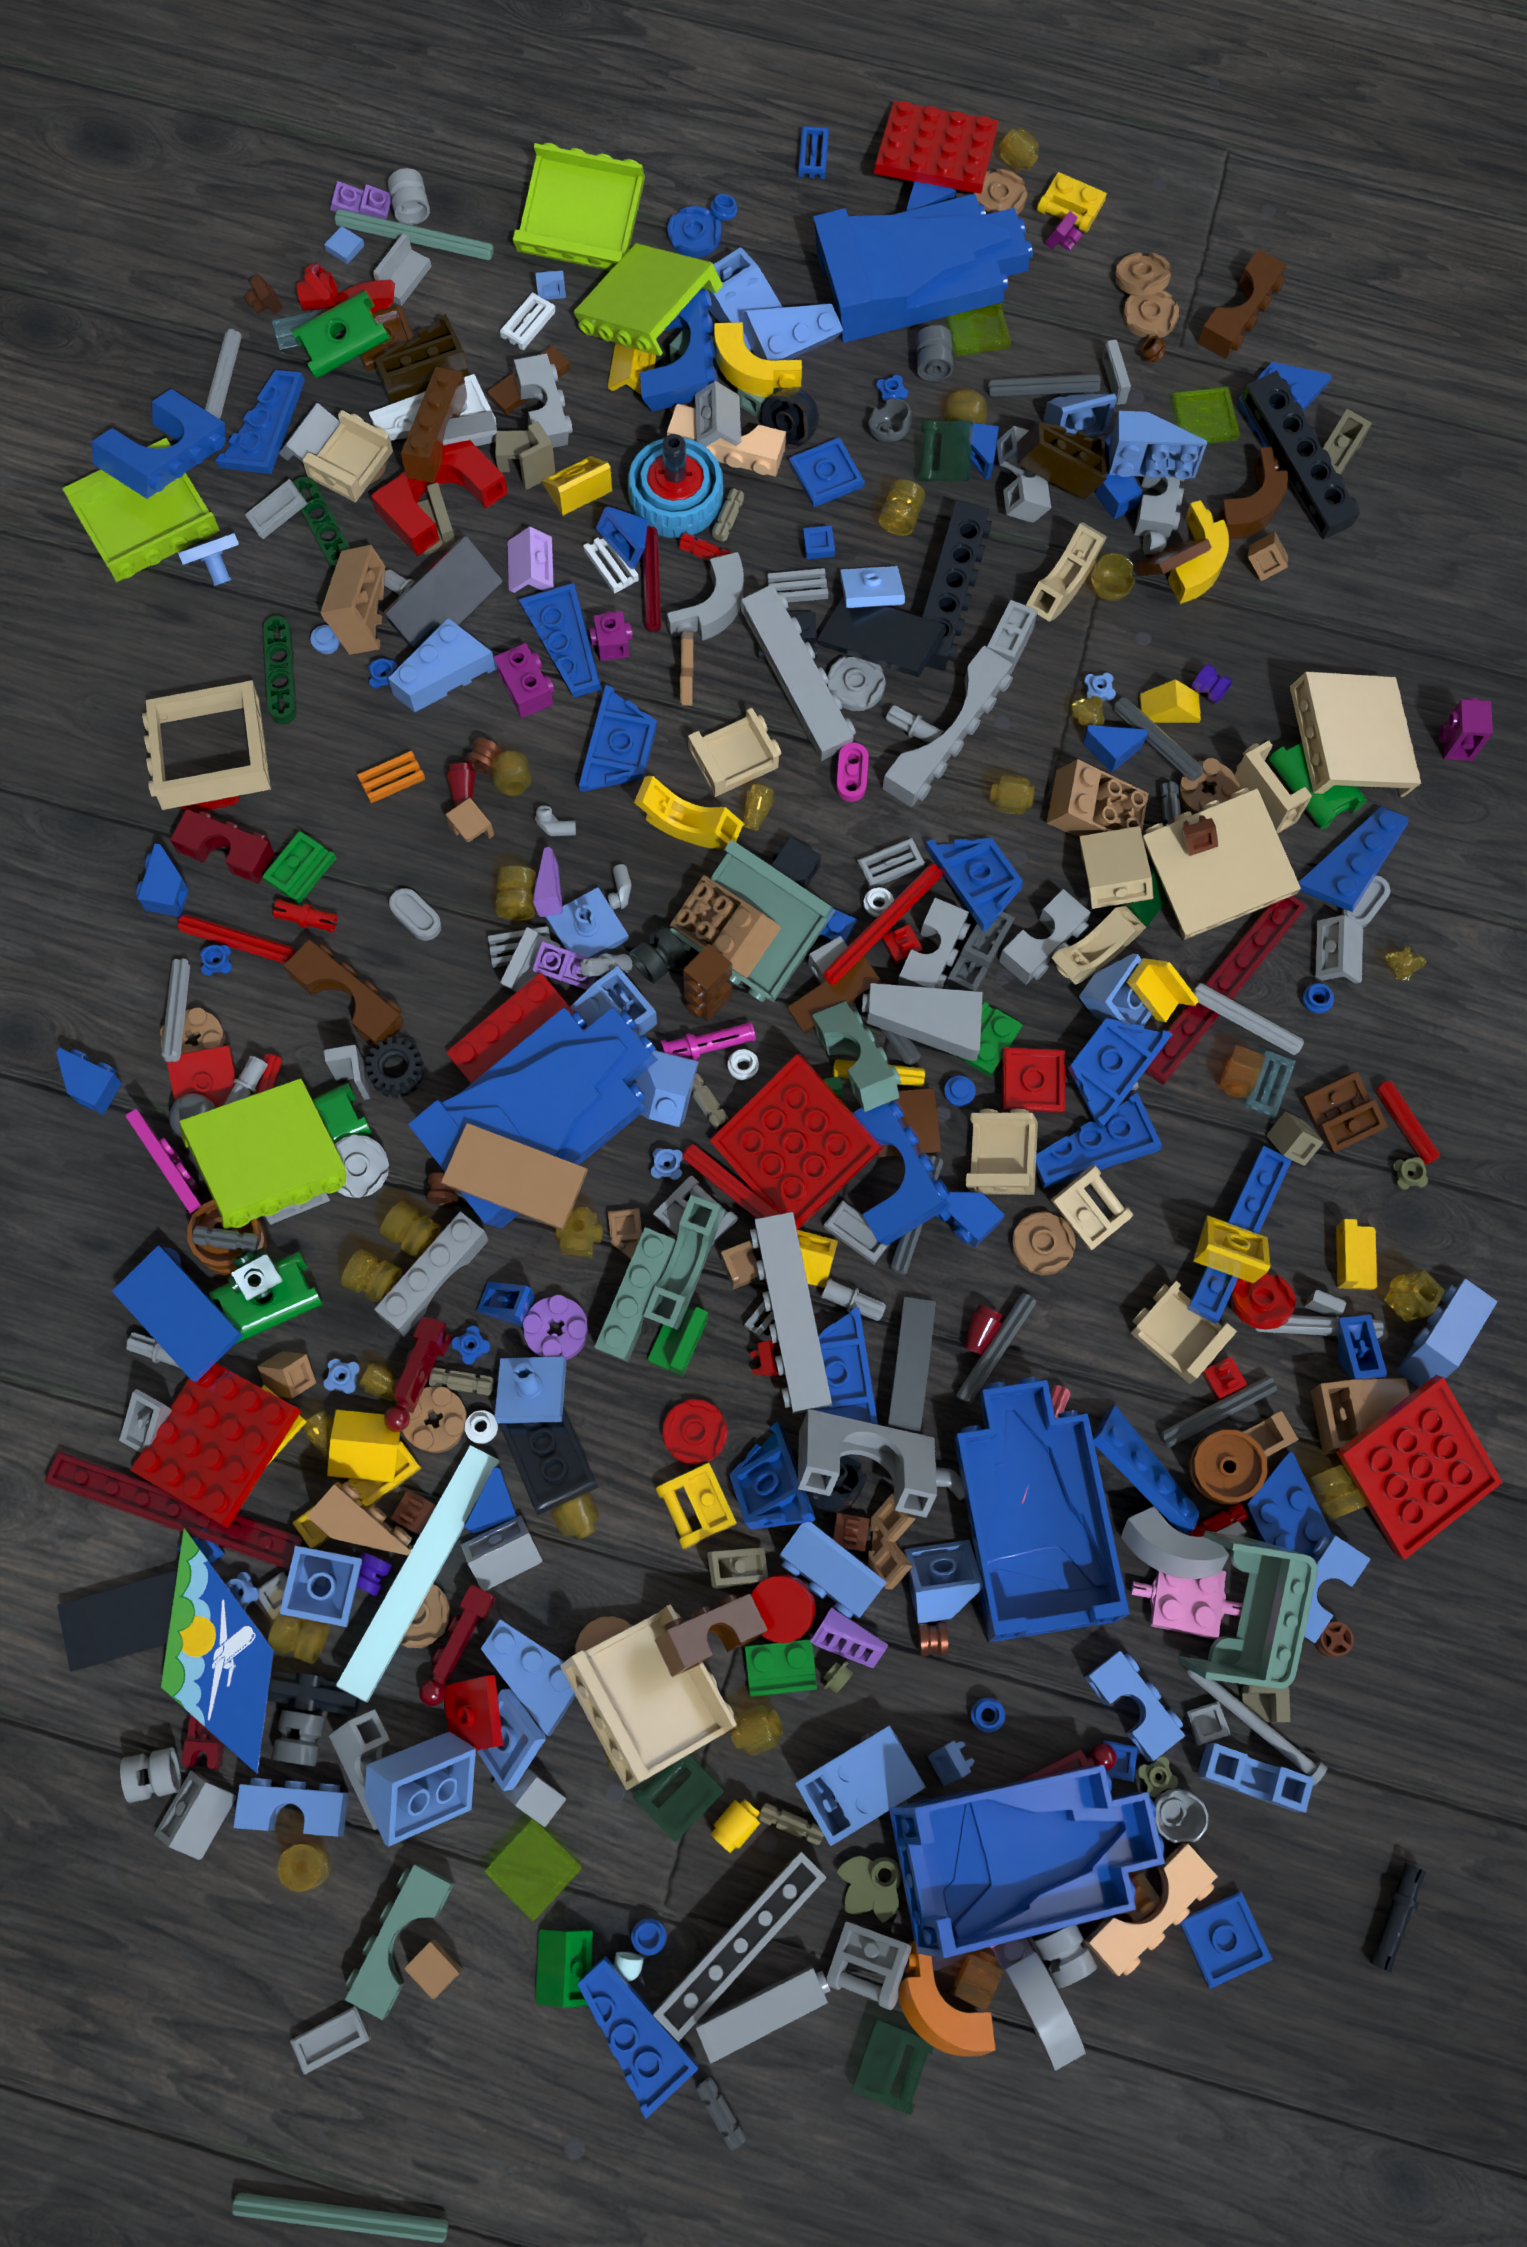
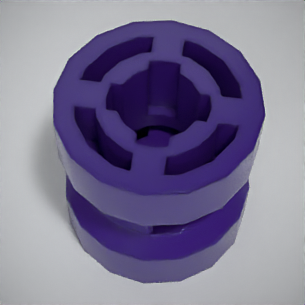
M1208 663L1198 674L1191 688L1197 693H1208V700L1213 704H1217L1227 692L1233 680L1226 675L1218 677L1219 674L1216 673V668Z
M362 1551L359 1558L363 1560L356 1587L377 1596L381 1589V1577L388 1575L392 1565Z

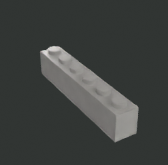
M772 584L741 599V611L820 761H823L839 753L844 745L853 743V735L856 734L855 728L849 718L844 719L840 711L842 705L837 694L830 693L826 685L829 681L822 667L817 668L814 663V651L809 642H803L800 636L802 630L797 619L789 616L786 610L788 603L782 592L777 593Z
M793 1212L755 1219L756 1229H751L750 1233L753 1248L760 1247L762 1260L756 1261L760 1280H767L769 1291L763 1292L766 1312L773 1311L775 1323L769 1324L772 1343L779 1342L781 1355L775 1356L779 1376L786 1375L788 1387L782 1388L785 1408L792 1407L793 1414L807 1412L808 1409L818 1410L832 1407Z
M799 1851L656 2008L653 2016L679 2042L827 1877Z

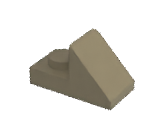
M1349 409L1345 411L1323 447L1329 453L1331 464L1336 473L1340 475L1355 451L1359 450L1372 424Z
M764 1548L712 1551L707 1553L712 1587L718 1590L735 1585L757 1584L769 1578Z

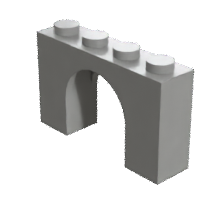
M808 1409L799 1431L798 1489L830 1496L840 1474V1457L849 1454L862 1455L880 1463L891 1475L894 1483L895 1511L927 1518L937 1496L934 1437Z

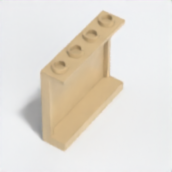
M1305 672L1290 686L1313 793L1324 794L1334 785L1398 788L1400 797H1404L1421 784L1396 677Z
M1248 788L1241 789L1231 795L1232 799L1223 803H1220L1219 800L1212 801L1202 807L1203 811L1192 815L1191 812H1186L1175 817V823L1165 827L1160 823L1145 830L1146 834L1143 835L1144 845L1148 850L1180 925L1178 930L1183 940L1296 895L1301 889L1258 788L1250 792ZM1201 815L1205 816L1206 819L1212 818L1216 825L1219 847L1189 856L1185 849L1182 830L1183 822L1187 820L1189 825L1200 822L1199 816Z
M671 1604L667 1605L657 1614L587 1651H580L560 1665L626 1791L737 1726L731 1707L724 1702L717 1689L714 1676L707 1671L703 1663L675 1677H671L655 1642V1639L665 1632L663 1629L664 1625L681 1618L674 1611Z

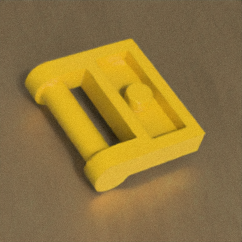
M1058 172L1046 194L1042 196L1037 212L1044 215L1049 213L1063 219L1071 211L1078 217L1074 225L1079 226V230L1087 233L1104 204L1107 193Z
M709 1463L656 1488L659 1498L664 1499L681 1539L678 1541L682 1549L689 1548L737 1524ZM683 1487L702 1527L695 1532L692 1531L675 1494V1491Z

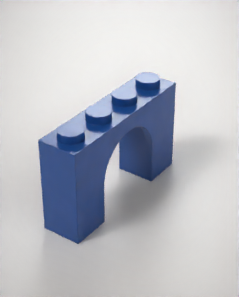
M703 287L664 329L666 331L674 328H685L691 331L690 344L684 355L670 365L640 373L642 399L652 412L670 408L677 404L695 401V393L714 381L718 382L717 372L713 366L712 359L716 357V351L710 336L714 327L708 312V307L711 306V297L709 291Z
M170 389L152 401V425L178 441L177 444L167 448H148L133 442L111 428L92 441L93 465L148 499L155 493L162 491L165 486L175 479L182 477L184 473L194 466L201 464L211 454L221 450L225 445V422Z
M896 1100L864 1112L862 1107L853 1112L881 1145L896 1147L902 1154L905 1163L904 1180L897 1192L863 1214L877 1242L886 1246L951 1207L946 1198L950 1195L948 1189L941 1179L936 1181L931 1172L935 1167L929 1156L925 1152L921 1154L916 1144L920 1142L919 1138L910 1125L908 1127L905 1126L901 1119L905 1115L904 1111Z

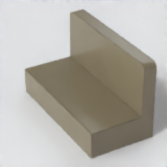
M538 421L528 426L531 448L519 454L522 480L526 489L541 483L542 479L555 474L553 445Z
M438 483L427 485L430 499L417 503L435 522L440 538L438 543L423 552L425 555L449 549L456 542Z

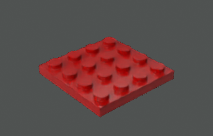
M894 101L876 160L874 174L982 194L999 121L987 116L977 117L960 111L951 112L940 110L934 106L925 107L914 105L908 101Z
M540 972L446 1053L472 1084L565 1007L572 1014L574 1011L549 980Z
M800 1054L795 1055L709 1140L757 1196L780 1214L793 1212L796 1230L801 1228L884 1148Z
M215 1363L197 1382L189 1378L170 1407L172 1412L158 1428L157 1436L150 1447L145 1446L130 1470L219 1524L229 1528L298 1418L301 1410Z
M1438 1375L1432 1377L1336 1451L1396 1556L1403 1560L1407 1559L1503 1483L1444 1377Z

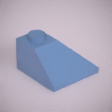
M1115 394L1057 397L1047 402L1044 422L1066 427L1067 432L1073 434L1083 431L1086 433V437L1105 434L1108 432L1117 397Z
M1133 953L1096 972L1080 994L1079 998L1091 1014L1103 1022L1106 1018L1121 1021L1126 1025L1137 1024L1145 1026L1151 1017L1150 1011L1127 983V980L1142 960L1138 954Z
M654 1050L652 1053L658 1060L629 1085L635 1083L646 1096L642 1101L648 1109L640 1115L651 1120L679 1127L685 1120L699 1061Z
M970 1540L904 1549L905 1556L913 1566L908 1571V1578L918 1624L952 1619L983 1588V1582Z
M295 1546L279 1614L347 1627L363 1559Z

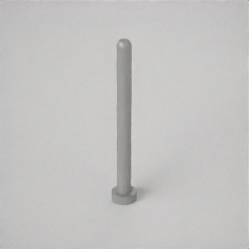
M1187 1670V1674L1191 1679L1306 1773L1307 1776L1315 1778L1313 1786L1322 1779L1327 1771V1767L1319 1761L1316 1764L1215 1680L1204 1679L1191 1670Z

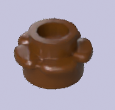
M1157 335L1148 338L1140 347V352L1143 355L1142 359L1146 362H1157L1166 352V341L1160 339Z

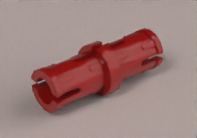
M278 899L274 907L286 910V912L273 910V917L276 919L279 918L298 923L299 927L302 928L311 926L329 931L330 933H334L337 925L326 923L325 920L338 922V914L313 909L312 905L309 904L300 906Z

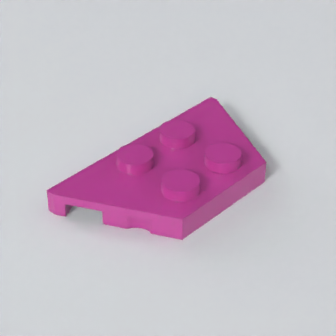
M137 1109L125 1115L187 1210L191 1213L201 1206V1199L195 1192L199 1185L191 1173L186 1170L182 1164V1159L175 1149L170 1146L164 1137L162 1139L157 1137Z

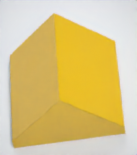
M589 456L541 480L562 516L612 492L609 463L593 456Z
M1207 1215L1193 1262L1255 1283L1270 1268L1268 1237Z
M336 1410L330 1439L327 1477L394 1483L400 1432H393L385 1426L383 1414Z

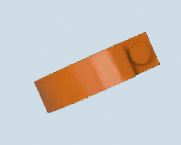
M915 1941L908 1944L912 1946L904 1970L908 1977L900 1982L898 2000L905 2017L913 2029L927 2043L951 2055L983 2056L995 2051L991 2012L965 2013L948 2005L939 1994L935 1984L932 1956L917 1954Z

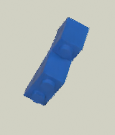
M1112 433L1105 438L1106 466L1108 469L1109 443ZM1108 470L1106 471L1107 480L1096 489L1095 495L1115 520L1138 507L1142 489L1137 484L1134 476L1121 477L1119 475H1109Z

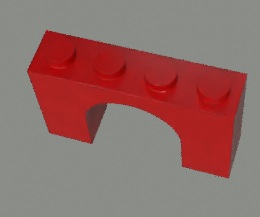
M470 440L443 446L442 463L434 483H438V485L453 483L466 488L485 509L508 494L504 474ZM404 471L396 479L380 487L371 497L376 513L415 555L419 556L440 541L435 522L417 504L422 495L428 490L427 485L434 483L406 478Z

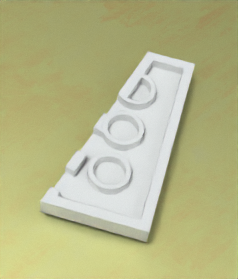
M472 374L464 377L467 399L460 417L492 411L475 375ZM425 392L369 412L373 426L383 428L389 434L390 440L407 438Z

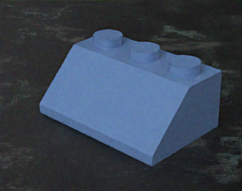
M811 1522L800 1525L779 1556L784 1561L781 1564L783 1569L796 1578L799 1574L810 1582L807 1587L821 1599L827 1595L836 1602L833 1608L848 1619H851L853 1616L858 1620L887 1583Z
M449 1731L366 1765L364 1797L384 1844L389 1847L472 1809L476 1748Z

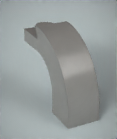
M738 552L710 559V575L715 590L705 602L667 613L668 630L671 638L676 636L682 637L683 631H699L703 641L719 634L733 622L741 608L744 586L743 567Z
M1155 1506L1128 1518L1121 1538L1132 1552L1147 1565L1160 1572L1179 1578L1200 1579L1217 1575L1222 1572L1226 1560L1230 1558L1231 1549L1205 1537L1189 1536L1175 1530L1167 1523ZM1239 1521L1218 1531V1533L1242 1537L1247 1532Z
M1022 1938L994 1947L992 1949L994 1955L1015 1990L1032 2024L1038 2042L1054 2070L1056 2071L1086 2054L1076 2027L1060 1994L1028 1940Z

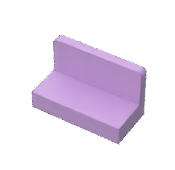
M528 527L508 541L509 591L515 593L528 584L544 592L554 588L551 536Z

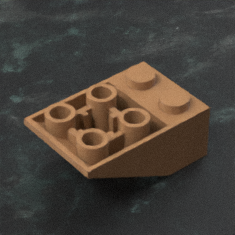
M1077 759L1056 770L1047 824L1076 836L1140 826L1142 833L1149 793Z
M703 875L670 924L672 928L703 949L708 944L713 946L732 963V969L745 978H748L782 928L766 915L705 875Z
M1407 1379L1346 1380L1322 1383L1310 1390L1323 1455L1336 1453L1337 1450L1408 1397L1410 1393Z
M340 1482L335 1483L307 1514V1517L332 1539L407 1556L412 1551L413 1546L409 1544L412 1537L398 1525L392 1529L385 1523L384 1520L387 1516L373 1503L369 1507L358 1499L362 1494L349 1482L343 1485Z

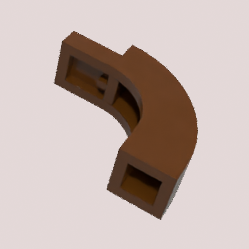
M1260 447L1254 462L1258 492L1246 498L1224 499L1217 516L1218 521L1224 520L1229 540L1245 538L1261 531L1271 522L1278 511L1286 492L1288 474L1287 471H1278V460L1273 457L1272 447Z

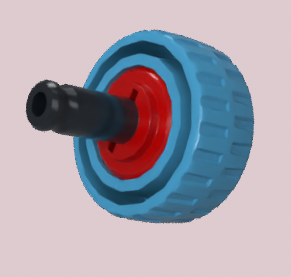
M670 434L664 439L647 445L635 456L628 472V495L632 512L636 516L648 519L647 526L655 527L658 530V535L664 537L681 538L684 533L694 535L703 531L717 517L722 506L723 475L717 458L704 445L677 434Z

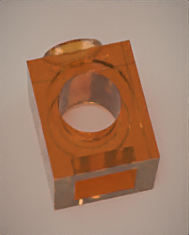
M1236 1045L1228 1057L1218 1088L1225 1090V1093L1232 1097L1248 1098L1255 1088L1266 1056Z
M981 1950L978 1951L976 1956L968 1952L951 1993L987 2012L1004 1970L996 1966L998 1959Z

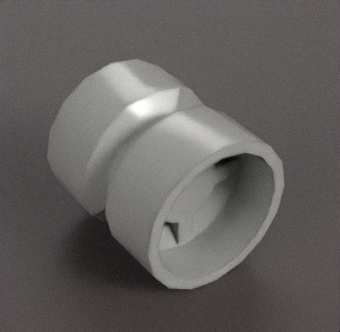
M409 168L400 169L392 173L388 179V188L396 219L401 223L409 225L423 222L430 213V207L421 174Z
M173 1747L152 1751L148 1758L142 1753L123 1757L121 1760V1784L128 1803L150 1799L152 1793L159 1797L179 1793L181 1788V1771L179 1759Z
M1077 1925L1043 1933L1034 1940L1042 1959L1049 1960L1051 1963L1048 1971L1058 1989L1085 1978L1098 1968L1089 1949L1082 1948L1080 1945L1083 1937Z

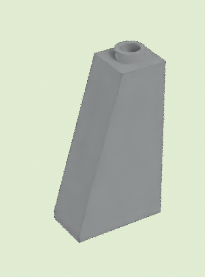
M871 983L869 994L863 993L862 1012H867L868 1024L967 1060H977L980 1051L983 992Z
M809 1966L699 2019L696 2023V2029L710 2064L827 2004L828 2002L824 1994L830 1992V1988L823 1972L815 1973L813 1967Z

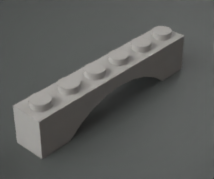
M983 646L967 667L964 680L965 703L955 722L943 735L930 744L913 751L901 753L885 774L882 789L910 807H913L918 799L923 801L931 789L929 784L935 777L939 779L948 766L946 762L950 756L956 757L964 745L962 740L967 734L973 735L981 722L979 719L984 712L988 714L997 701L996 695L999 691L1005 692L1011 684L1013 677L1010 674L1013 663Z

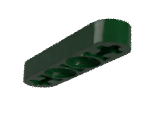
M299 477L293 483L308 503L300 511L330 569L334 572L338 562L334 550L339 549L341 553V551L351 548L316 482L310 477ZM307 489L310 492L311 500L307 501L305 494L301 490ZM315 509H322L325 512L318 519H313L309 516L311 511ZM333 531L336 533V537L332 541L321 539L325 532Z
M272 616L265 621L263 626L267 708L274 722L285 725L292 722L297 714L293 637L289 622L282 616ZM277 627L282 629L279 632L281 642H277L274 635ZM282 651L287 654L286 659L282 662L271 660L276 652ZM284 677L289 680L284 688L278 689L273 687V682L277 678ZM279 698H283L286 705L282 714L278 712L280 710Z

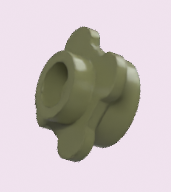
M1418 1157L1406 1161L1399 1159L1393 1164V1169L1398 1175L1397 1186L1400 1189L1407 1190L1410 1186L1422 1188L1427 1185L1426 1167L1422 1159ZM1408 1171H1412L1413 1176H1409Z
M847 1661L842 1666L836 1662L823 1677L828 1682L824 1687L825 1690L829 1687L837 1694L854 1674L846 1667L849 1664Z
M1160 1756L1154 1763L1149 1765L1143 1764L1138 1769V1775L1143 1779L1147 1792H1149L1151 1797H1159L1162 1791L1168 1788L1175 1789L1178 1785V1778L1172 1775L1169 1769L1170 1763L1166 1757ZM1157 1773L1161 1775L1160 1780L1155 1779Z

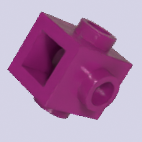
M607 611L600 615H595V627L589 629L592 646L598 645L600 661L629 657L628 640H633L630 622H624L623 611Z

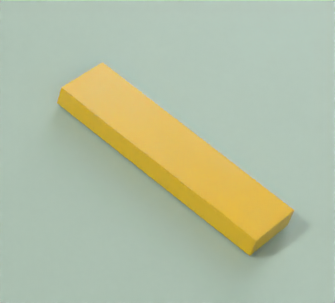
M400 1441L394 1483L349 1479L347 1482L362 1494L358 1499L369 1507L419 1471L421 1467ZM312 1507L292 1523L309 1547L316 1549L329 1539L330 1536L307 1517V1514L314 1508Z

